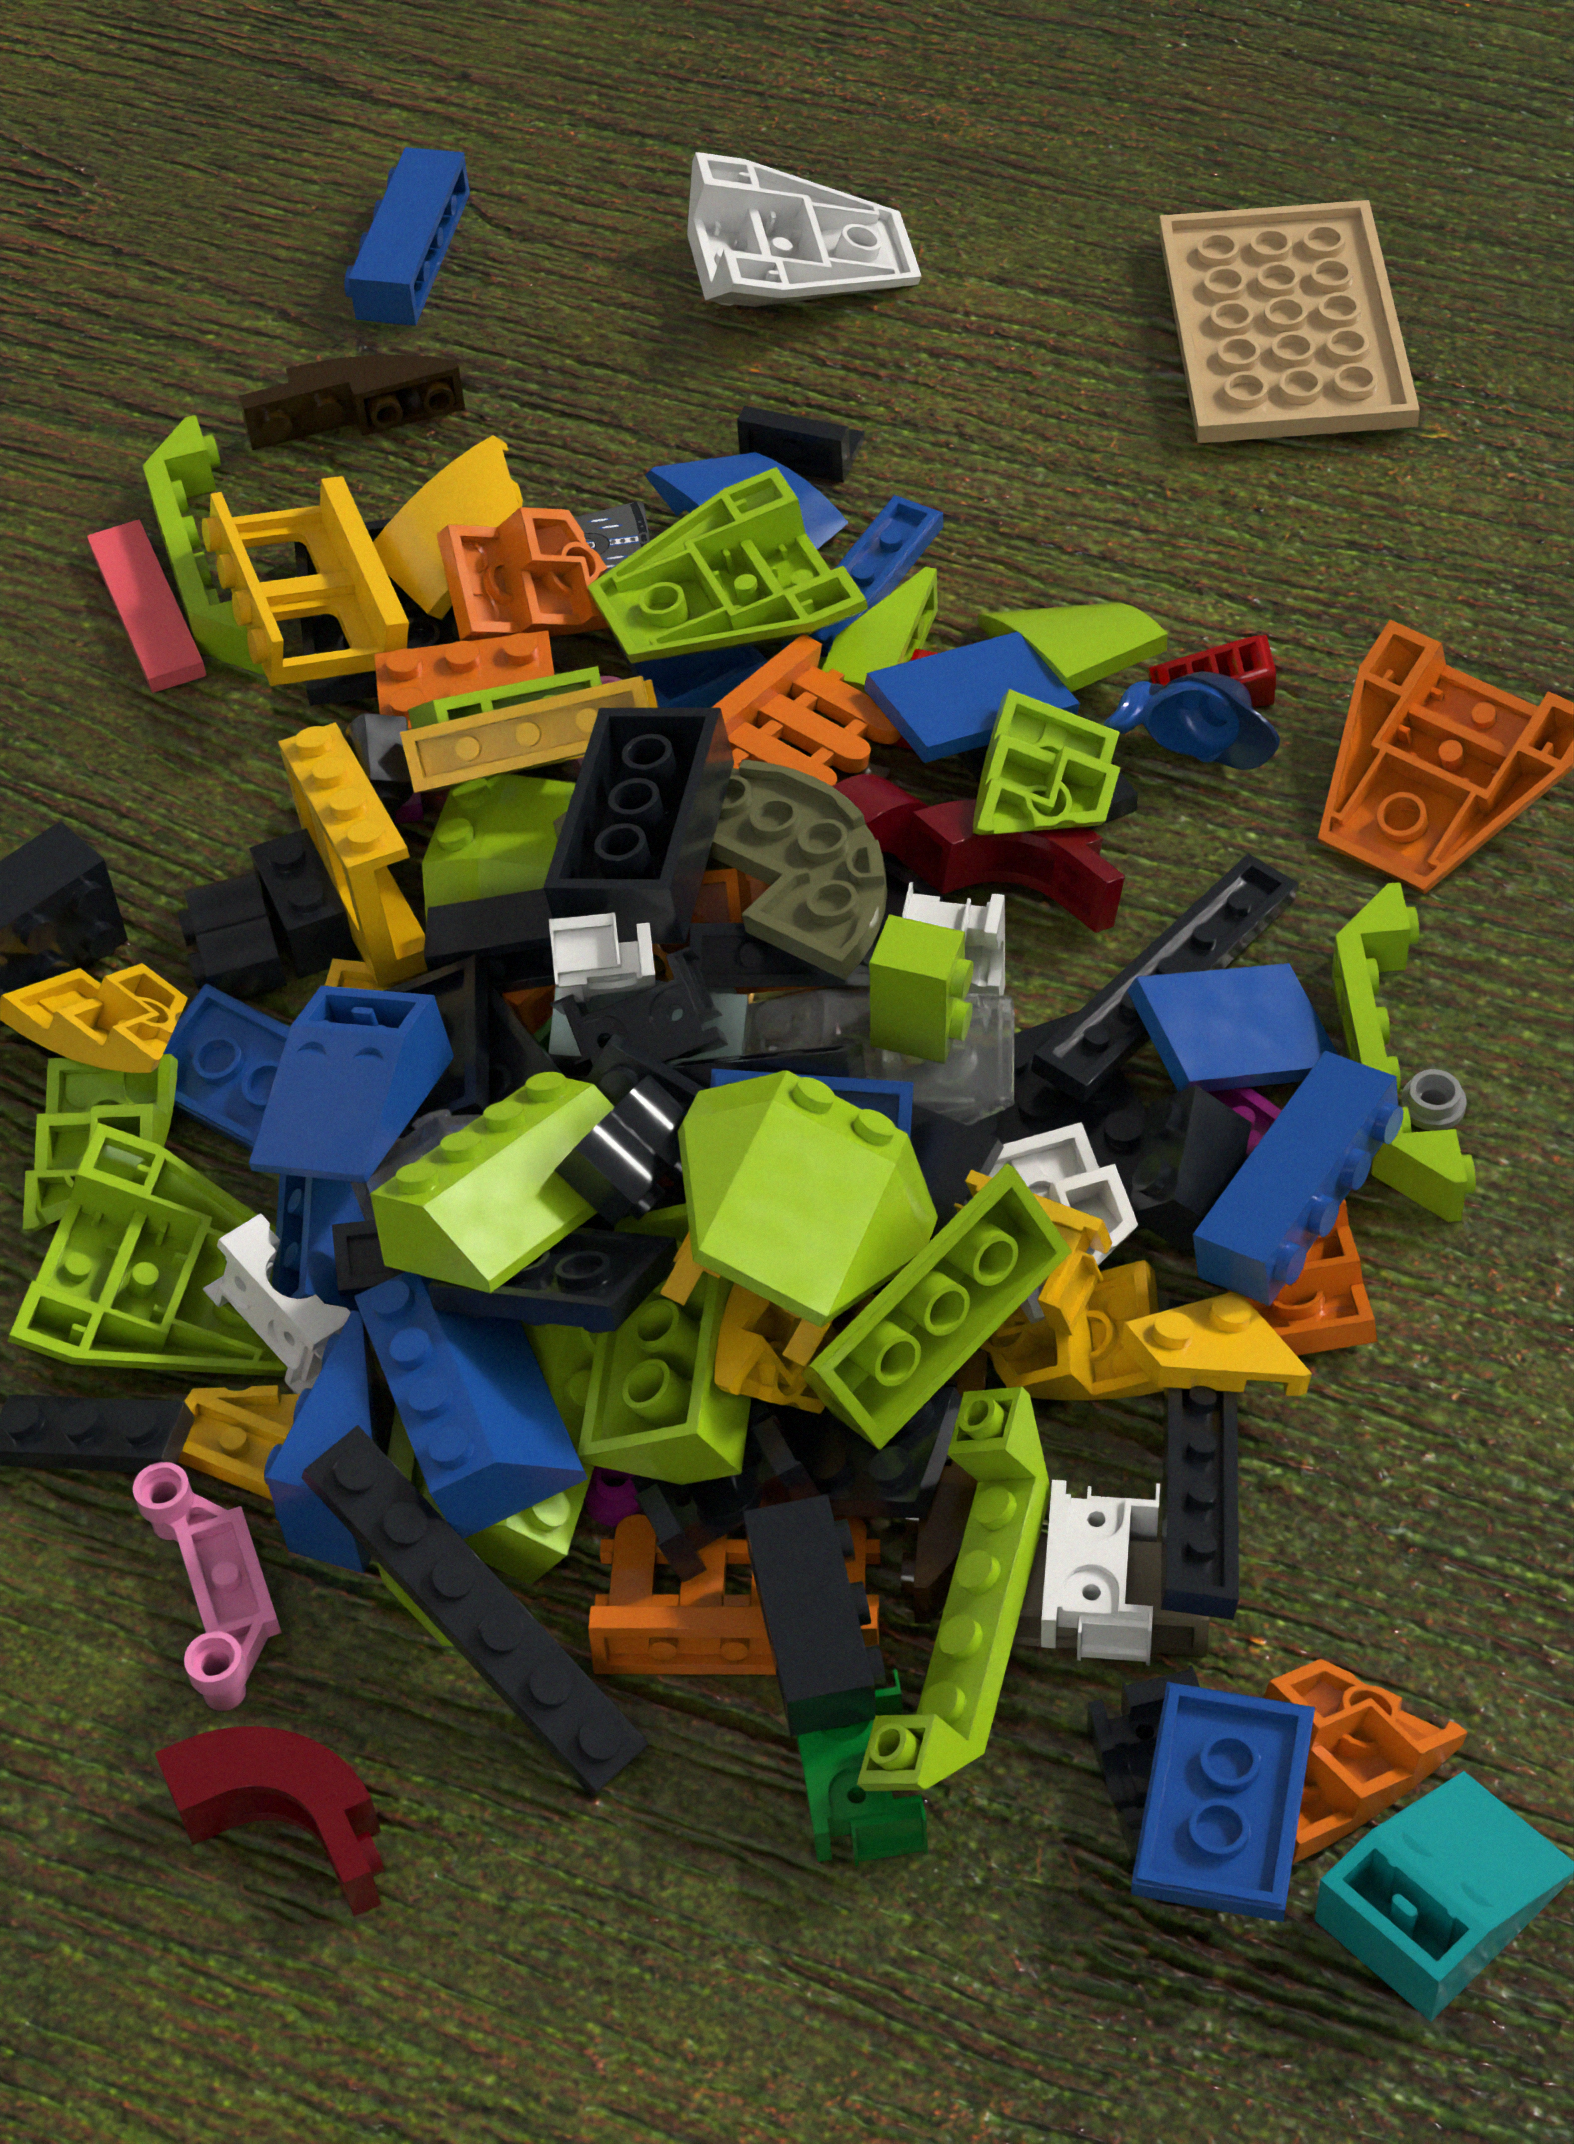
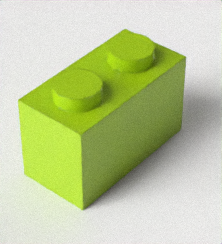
M889 914L869 962L871 1047L945 1064L954 1039L959 1041L965 1040L971 1022L973 1005L972 1003L964 1002V999L970 988L974 963L971 960L965 959L964 931Z

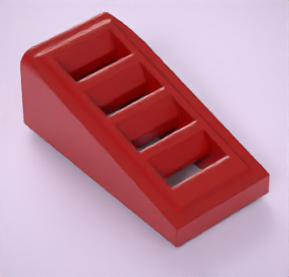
M1267 635L1240 639L1149 667L1148 676L1152 684H1162L1165 686L1170 681L1187 674L1201 671L1214 672L1241 682L1250 693L1252 707L1274 705L1276 668Z

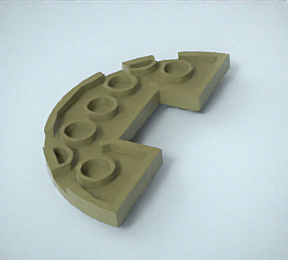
M742 760L739 769H732L709 856L771 885L742 913L747 933L846 980L871 948L885 913L887 883L878 839L875 840L873 834L866 826L863 813L845 795L829 784L792 768L766 762ZM567 811L553 822L557 840L559 839Z

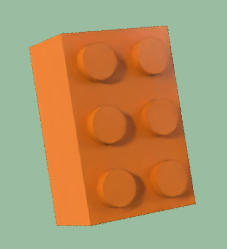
M548 631L517 633L510 636L458 641L450 644L413 649L404 648L374 654L380 715L406 717L408 730L412 729L408 709L436 699L555 675Z

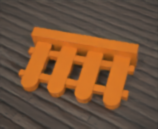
M801 634L711 707L721 708L734 759L733 768L739 769L742 760L772 763L814 776L830 786L835 785L837 782V775L830 769L831 766L848 773H858L867 768L871 747L863 739L864 737L880 744H892L900 739L901 734L870 696L843 682L844 674L833 668L827 673L818 668L822 643L805 634ZM816 709L819 712L829 716L830 718L840 722L846 727L842 728L839 725L829 721L828 719L820 716L819 714L813 711ZM782 737L783 739H785V740L791 742L792 744H794V745H796V746L802 748L803 750H805V751L811 753L812 756L809 757V756L803 754L802 752H800V751L794 749L793 747H791V746L785 744L784 742L780 741L779 739Z
M635 1514L623 1518L616 1527L615 1539H601V1564H612L610 1593L596 1594L595 1605L590 1606L588 1630L594 1674L776 1675L753 1571L751 1595H725L727 1564H751L746 1539H728L727 1534L698 1550L707 1570L683 1583L681 1580L680 1594H654L657 1564L670 1563L656 1543L659 1542V1539L646 1515ZM835 1516L834 1521L848 1520L852 1535L855 1561L845 1563L849 1582L863 1581L866 1591L867 1564H881L880 1539H867L866 1525L859 1517ZM867 1595L871 1624L860 1626L865 1647L875 1644L879 1645V1595Z

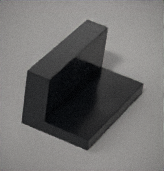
M744 406L737 418L739 454L756 452L773 459L795 473L844 483L865 441L864 431L849 429L848 426Z

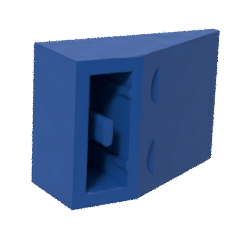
M320 986L290 1027L249 1160L251 1171L367 1183L454 1058L434 995Z
M352 1310L341 1333H334L329 1338L323 1353L322 1370L312 1389L305 1388L300 1394L294 1410V1424L283 1445L276 1444L271 1450L265 1465L264 1480L269 1486L276 1509V1520L280 1523L288 1552L364 1574L372 1555L301 1478L305 1468L357 1425L386 1455L381 1388L364 1320L359 1311Z

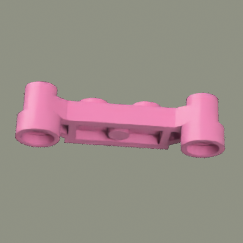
M170 1462L155 1463L144 1468L137 1475L133 1484V1494L141 1515L151 1522L154 1532L162 1539L176 1540L179 1543L206 1631L205 1634L198 1636L187 1647L184 1655V1665L192 1686L199 1693L203 1694L204 1700L209 1707L217 1711L231 1710L243 1701L246 1694L245 1683L268 1637L282 1632L242 1507L239 1506L226 1510L192 1492L187 1474L180 1466Z

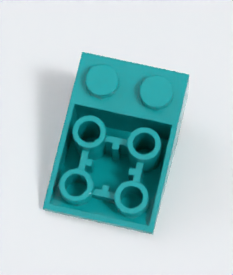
M1463 1771L1372 1829L1320 1879L1315 1921L1431 2022L1574 1878V1861Z

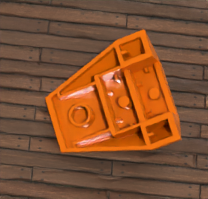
M1389 620L1358 669L1318 834L1319 843L1426 894L1573 770L1574 703L1548 691L1539 706L1531 704L1446 665L1441 642L1393 620Z

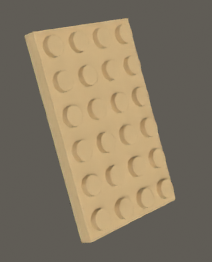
M1369 200L1159 216V236L1197 443L1418 427L1420 409Z

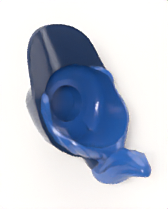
M1201 671L1187 674L1170 681L1165 686L1162 684H1152L1147 681L1136 682L1124 692L1116 711L1103 724L1108 728L1119 731V734H1126L1136 726L1143 724L1148 733L1164 749L1180 754L1192 755L1202 762L1212 761L1240 770H1250L1265 764L1276 753L1280 743L1279 735L1271 723L1252 709V701L1248 689L1236 679L1214 672Z

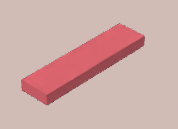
M140 519L87 535L92 555L151 692L155 693L207 676L203 660Z

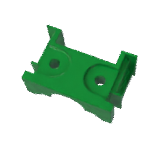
M897 1669L893 1670L894 1687L875 1690L877 1716L903 1715L902 1693ZM874 1719L796 1735L805 1779L817 1862L832 1860L830 1837L850 1834L855 1866H859V1862L922 1851H924V1855L928 1854L927 1819L922 1794L893 1799L892 1791H865L857 1785Z

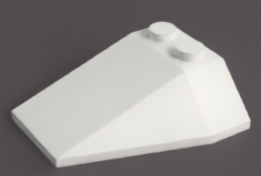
M695 152L692 160L687 236L705 301H713L726 306L736 304L759 307L919 284L922 276L900 211L746 159Z

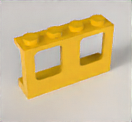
M343 476L321 479L319 506L232 517L222 492L210 493V517L202 519L204 545L207 552H215L217 555V572L221 587L223 589H231L235 621L238 626H246L251 660L253 664H262L270 686L376 671L374 654L407 648L409 621ZM294 541L301 542L306 546L318 573L316 575L259 582L245 548ZM322 614L333 615L338 619L350 646L346 650L283 659L284 640L276 621Z
M637 676L400 732L414 793L437 792L450 789L452 785L494 775L514 774L582 758L585 756L599 708H658L652 680L644 681L643 676Z
M335 722L323 727H308L300 731L296 736L278 741L301 828H307L346 910L351 937L378 988L427 971L428 968L424 960L425 933L387 865L410 858L408 848L338 725Z

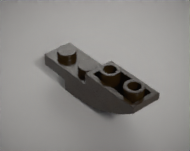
M414 355L344 357L286 368L288 383L238 396L247 438L252 450L357 423L361 435L365 436L465 409L457 362L449 359Z
M975 1351L958 1369V1377H950L945 1382L944 1387H955L961 1397H963L964 1392L988 1390L987 1351ZM948 1455L926 1518H906V1534L917 1535L916 1553L903 1552L901 1595L914 1596L915 1623L929 1624L945 1607L978 1484L976 1479Z

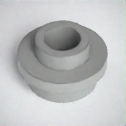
M1429 1069L1416 1074L1405 1085L1401 1094L1400 1106L1408 1108L1410 1122L1416 1127L1429 1131L1447 1130L1462 1120L1466 1109V1095L1459 1081L1453 1075L1443 1070Z

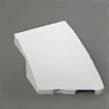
M1082 1122L1003 1144L1004 1148L989 1177L993 1178L1008 1163L1018 1171L1032 1193L1104 1221L1112 1240L1108 1253H1101L1091 1247L1086 1252L1094 1256L1097 1265L1137 1228L1138 1223L1116 1165L1112 1164L1099 1168ZM1040 1286L1020 1305L1031 1324L1045 1318L1037 1301L1043 1289Z

